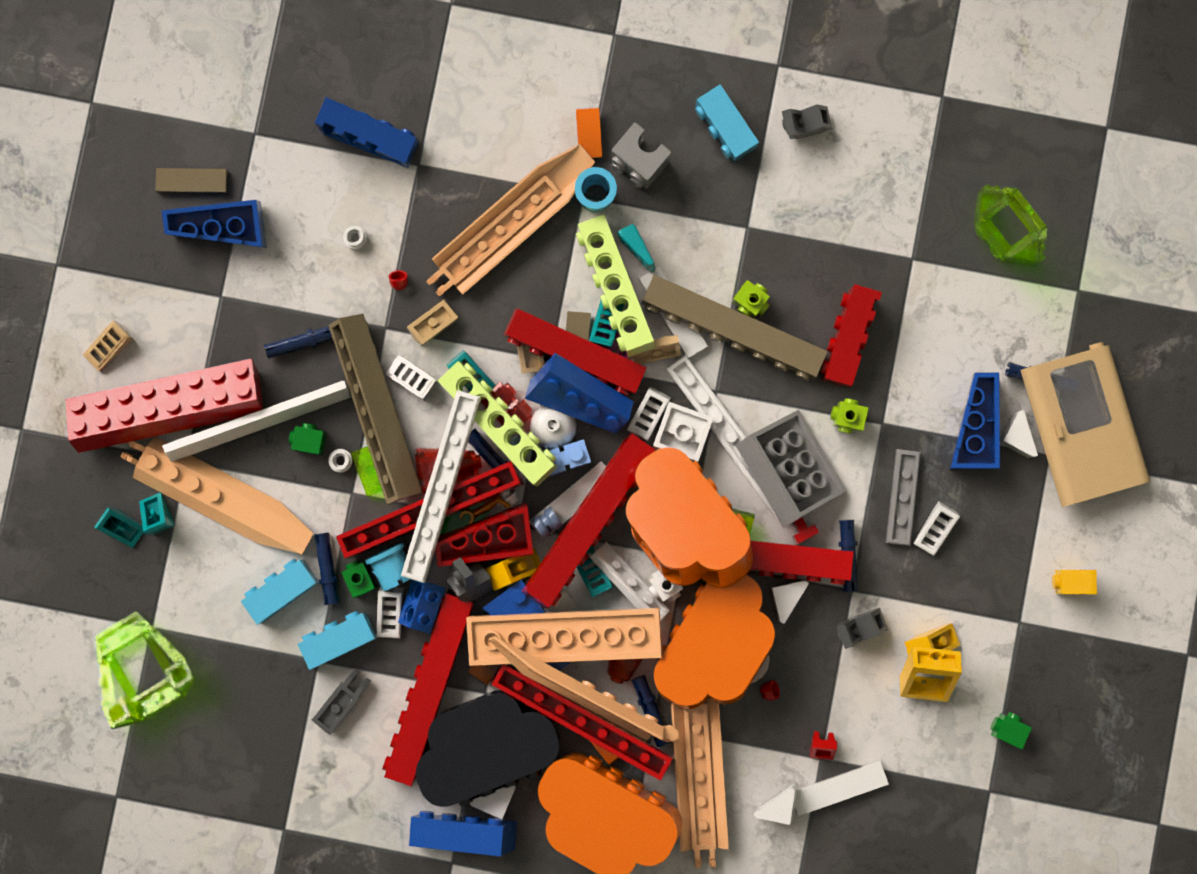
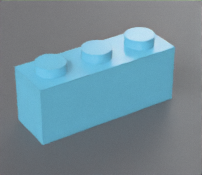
M721 84L696 100L695 111L701 120H706L710 126L708 127L710 135L714 140L718 138L722 144L720 147L721 151L727 159L731 158L733 162H736L758 147L759 141Z
M304 559L289 561L283 566L285 569L278 575L276 572L264 579L266 584L259 589L255 586L244 594L246 598L241 603L257 625L264 623L319 584L318 579Z
M357 610L346 615V621L340 624L334 621L323 626L325 631L317 635L313 631L302 636L303 641L297 645L309 670L377 638L366 612L359 614Z

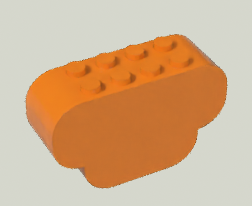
M675 448L658 449L643 459L638 465L635 476L639 490L629 498L626 505V516L631 525L635 541L664 578L672 584L686 586L697 582L701 578L706 583L716 587H725L735 583L748 573L753 563L750 535L745 527L747 523L739 513L737 515L734 514L731 510L732 505L725 496L720 497L716 492L718 489L715 483L710 478L706 480L702 475V468L696 461L692 462L685 453Z
M748 575L725 587H716L708 583L706 585L701 584L695 593L696 601L694 605L689 604L682 614L684 621L681 626L676 624L670 633L671 642L668 646H662V658L657 659L658 663L654 670V682L659 694L674 706L690 710L701 706L707 699L724 705L738 701L744 696L771 652L775 638L774 626L771 620L760 612L762 592L757 582Z
M578 752L566 753L547 768L539 783L538 797L543 808L550 813L546 823V836L555 850L596 874H629L637 863L644 866H654L660 864L669 856L681 834L682 817L678 809L665 800V795L655 790L653 793L644 788L645 785L639 780L627 779L623 776L624 773L621 770L602 765L603 761L593 755L588 757Z

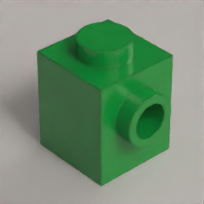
M303 423L302 427L295 426L294 431H291L289 435L291 450L323 456L327 432L316 430L317 425Z
M359 560L345 565L347 570L341 572L352 598H357L378 588L366 562L360 563Z
M1009 712L1007 716L1000 713L999 717H995L990 730H992V736L1023 749L1032 727L1021 723V717Z

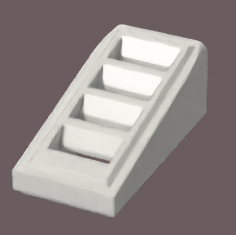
M398 355L386 373L391 379L424 401L438 382L400 355ZM403 363L405 366L397 377L394 373L400 364ZM409 368L413 371L406 381H403L402 378ZM416 373L420 376L413 386L409 385ZM425 378L428 381L419 392L416 389Z
M650 387L627 430L648 441L671 397ZM650 396L663 402L662 405H659L649 399ZM645 405L658 410L657 414L644 408ZM643 413L644 415L654 419L653 422L651 423L648 420L640 417V414ZM638 421L649 427L648 431L636 426V422Z
M938 501L915 539L914 544L935 556L960 518L959 513ZM940 512L949 516V520L947 521L939 516ZM935 520L945 525L944 529L933 524ZM931 528L932 530L939 533V537H936L930 532H928L929 529ZM926 536L934 541V546L924 541L923 538Z
M381 587L379 588L377 637L401 638L402 624L398 623L403 608L404 588L393 587L386 591H383ZM385 597H395L397 599H385ZM384 605L396 606V609H384ZM383 615L396 616V619H384ZM383 625H396V629L383 628Z

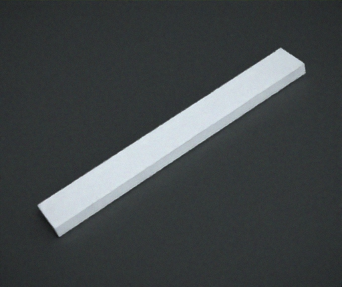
M686 355L666 370L697 412L714 417L710 430L779 521L735 446L745 439L746 436Z
M341 381L165 444L163 446L164 453L173 462L351 398L345 381Z
M458 390L456 392L401 573L403 577L422 583L426 582L481 401L479 396Z

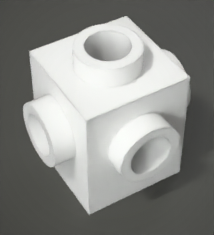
M657 570L651 574L653 579L650 580L652 586L649 587V590L656 600L661 598L663 602L668 600L670 603L681 596L679 591L683 589L682 586L671 583V588L665 590L662 587V583L666 579L660 571Z

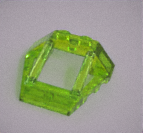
M988 184L982 187L977 195L974 225L977 235L982 240L985 239L990 245L991 253L997 259L1000 258L1002 261L1036 266L1043 261L1045 256L1042 252L1045 251L1046 247L1042 243L1046 241L1047 226L1017 188L1004 187L1001 190L999 186L991 187ZM1007 205L1010 206L1030 232L1012 246L1009 245L990 220Z
M137 611L95 636L97 663L100 664L101 675L99 686L102 688L103 697L101 708L111 729L146 721L185 697L196 680L187 659ZM144 637L167 678L137 695L114 654ZM162 649L166 652V654L171 658V660L175 664H173L172 666L170 665ZM109 667L127 698L121 696L115 700Z

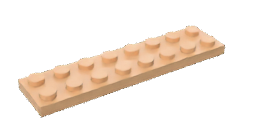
M660 608L466 617L469 666L512 664L489 641V638L494 636L544 663L662 658Z

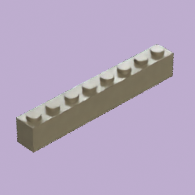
M653 275L641 303L645 306L644 309L650 313L657 314L662 312L667 315L666 319L673 323L679 324L680 321L689 324L687 328L691 331L710 334L709 338L716 342L722 343L726 341L732 344L731 348L734 350L753 353V358L762 362L769 360L775 363L774 367L787 372L788 369L794 371L798 378L809 381V379L814 380L817 377L828 352L656 275Z
M364 314L339 318L328 326L386 503L390 504L422 493L420 481L416 476L413 459L409 454L406 438L398 421V413L394 408L391 392L387 387L384 371L376 354V346L372 341L369 325L365 320Z

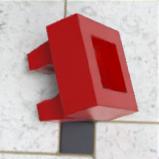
M802 517L793 522L798 532L792 536L796 545L819 533L815 524L808 527Z
M814 731L810 746V758L834 760L837 751V741H835L834 733H828L827 740H821L819 732Z

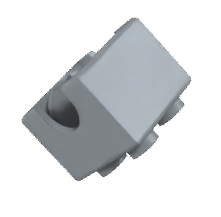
M633 123L613 147V164L611 166L620 174H623V172L631 177L630 182L637 188L644 187L648 189L669 164L671 151L661 144L654 152H644L640 145L644 142L642 134L645 130L637 123Z

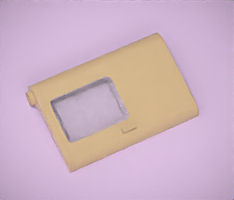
M1103 342L1090 345V350L1020 370L1062 507L1150 482L1109 345L1104 346Z

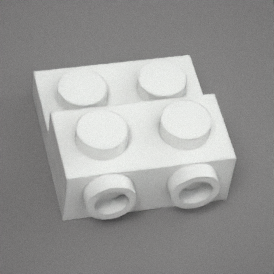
M669 402L652 448L655 450L675 448L685 453L692 462L696 461L698 463L714 417Z

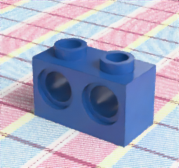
M412 579L398 623L411 629L431 634L445 588L432 582L426 581L422 583Z

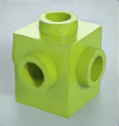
M746 280L733 298L732 303L739 307L737 309L738 312L755 318L757 314L762 316L770 306L767 303L770 296L767 294L768 290L758 283L754 285ZM753 298L756 303H752L749 299Z
M845 398L844 402L840 401L837 406H833L830 420H834L833 426L838 427L839 432L852 434V431L862 432L864 431L869 407L858 405L859 401ZM846 413L850 415V420L846 418Z

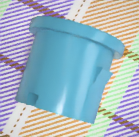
M592 167L579 174L575 181L574 191L577 200L585 209L590 212H601L613 202L616 196L617 185L615 178L609 171L599 167ZM593 185H599L604 188L605 192H609L606 198L599 202H592L586 199L583 194H586L587 189Z
M404 542L395 544L365 559L366 565H371L373 569L371 572L377 577L383 591L398 586L397 580L403 583L410 580V578L401 576L407 557L403 550L405 547Z

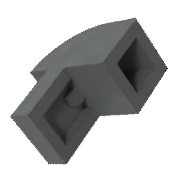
M816 104L803 110L787 109L782 111V125L790 139L809 137L833 129L827 106Z
M461 557L452 562L454 572L451 573V577L446 579V582L461 601L471 602L492 591L491 577L479 561L469 567Z
M880 608L844 620L836 626L838 638L843 643L845 649L888 631Z

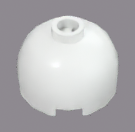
M545 406L538 408L530 420V431L541 441L538 445L548 450L558 447L559 449L564 448L563 446L568 445L576 434L577 423L574 417Z

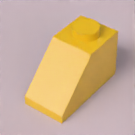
M533 548V554L511 557L485 570L491 577L493 590L496 591L533 575L541 561L535 548Z
M1055 570V575L1052 576V587L1056 589V594H1097L1096 570Z
M952 623L922 633L904 642L908 655L912 646L950 651L960 646Z

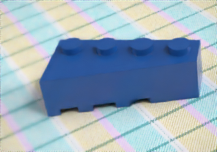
M325 97L315 121L316 126L323 135L406 168L409 167L419 143L417 138L414 137L415 134L403 128L402 130L396 129L387 121L376 120L364 112H358Z
M248 200L161 210L164 234L267 248L261 201Z
M556 353L530 380L524 398L613 433H617L629 421L634 402Z
M999 372L973 374L949 469L1000 468Z
M523 579L483 607L490 615L547 613L540 604L521 592L526 585ZM571 662L547 663L560 671Z
M420 811L418 815L411 817L409 846L503 856L515 850L517 821L500 818L486 819L472 815L457 817V814L454 813L434 815L433 811Z

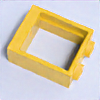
M912 646L900 674V697L948 702L962 673L961 652ZM923 673L945 676V678L937 679L916 676V674Z

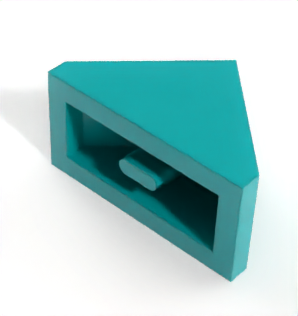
M161 492L139 501L142 528L145 535H155L175 526Z
M111 507L106 509L94 527L131 548L135 546L144 533L140 523L118 508Z

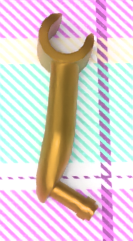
M497 496L473 511L470 509L463 511L460 514V520L465 513L470 514L471 521L468 523L469 525L477 516L491 510L498 503H501L508 509L511 504L503 500L502 496Z

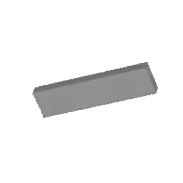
M896 449L886 543L910 546L921 452Z

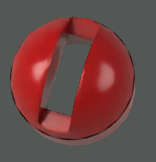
M402 270L391 272L389 274L391 287L398 291L404 290L408 284L407 273Z
M768 681L762 684L760 692L764 693L761 696L767 701L779 699L780 690L776 681Z

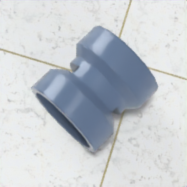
M551 507L546 509L542 516H536L531 520L543 539L549 537L550 532L553 530H559L563 527V524Z

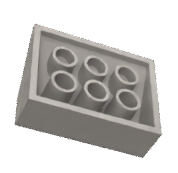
M799 410L756 431L735 445L783 527L847 491Z

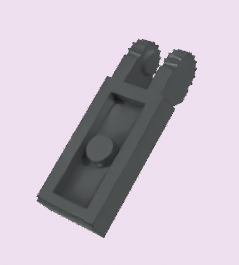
M356 668L344 683H340L312 719L315 724L329 735L333 733L361 697L360 695L371 682L368 678L364 679L355 692L348 686L358 677L360 672Z

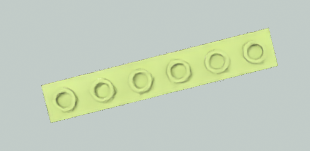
M603 214L579 223V232L576 233V237L580 247L585 245L587 250L584 257L588 267L593 266L595 274L592 275L596 288L601 287L604 294L600 298L604 309L609 308L612 316L608 317L612 330L617 329L620 335L617 338V342L621 352L626 351L629 358L655 348L650 329L605 215ZM596 241L604 243L600 248H593L592 244ZM604 262L612 264L608 269H602L600 265ZM611 283H618L620 285L617 290L608 289ZM619 304L628 305L627 310L622 312L616 310V307ZM628 325H634L637 327V329L632 333H627L624 331L625 327Z
M457 361L437 381L454 399L457 390L463 392L464 385L467 382H472L473 389L468 394L479 396L481 400L488 399L489 402L488 408L484 411H480L478 407L474 421L525 477L538 487L558 468L554 463L556 457L548 449L543 451L538 444L541 441L531 431L527 433L522 428L525 424L516 414L511 416L506 411L508 405L500 397L495 399L490 392L493 389L484 380L479 382L474 376L477 372L469 363L464 365ZM503 416L505 419L504 425L501 428H496L494 424L495 419ZM519 433L521 436L519 444L512 446L510 442L511 436ZM536 451V460L528 463L526 460L528 452Z

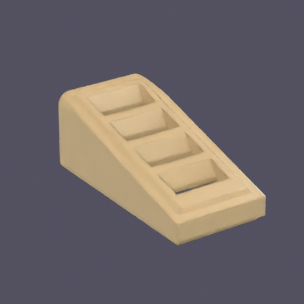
M112 321L85 351L83 356L101 372L133 338L118 322ZM114 332L121 338L119 341L112 336ZM107 339L115 345L113 348L105 342ZM101 345L109 352L107 355L99 349ZM94 352L103 359L101 362L92 355Z

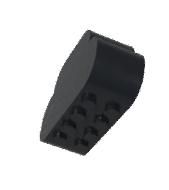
M502 690L492 691L447 709L435 718L430 725L428 731L430 749L420 758L416 767V779L425 799L433 805L447 807L459 803L460 806L471 803L475 796L479 794L482 797H486L495 793L499 786L504 785L505 788L516 785L519 783V778L527 776L528 779L541 774L542 769L552 764L557 757L560 747V734L553 719L533 708L524 709L521 701Z

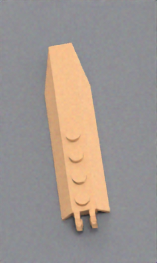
M579 144L538 165L432 258L440 269L426 282L429 285L433 284L444 273L449 281L437 289V295H442L453 284L464 294L570 201L575 193V181L579 174L588 168H592L595 161Z
M156 436L146 447L136 441L127 443L130 447L143 452L139 460L129 453L122 452L120 456L124 460L136 465L133 474L134 479L258 544L303 555L314 533L280 501L192 455L171 462L163 449V446L168 444V442Z
M496 636L489 638V641L522 675L638 737L648 741L653 736L663 740V742H675L679 738V732L673 726L659 725L657 723L658 719L648 714L643 716L637 713L638 709L628 703H624V705L616 701L617 697L608 692L602 694L596 691V686L584 680L581 683Z
M707 699L701 706L690 710L680 709L671 704L672 726L679 732V738L673 743L677 806L682 817V831L679 836L680 852L694 850L696 869L701 868L702 865L700 850H709L710 868L716 867L715 849H729L719 704Z

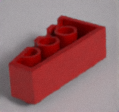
M854 284L848 293H843L840 306L843 307L841 316H836L833 326L834 329H837L835 338L831 337L827 346V351L830 352L828 361H823L820 373L824 374L822 381L846 388L852 387L862 357L860 351L864 349L868 339V332L866 330L867 327L871 326L876 314L873 306L877 300L880 301L882 292Z
M526 502L440 535L435 549L438 567L453 565L452 562L460 557L465 563L533 554Z

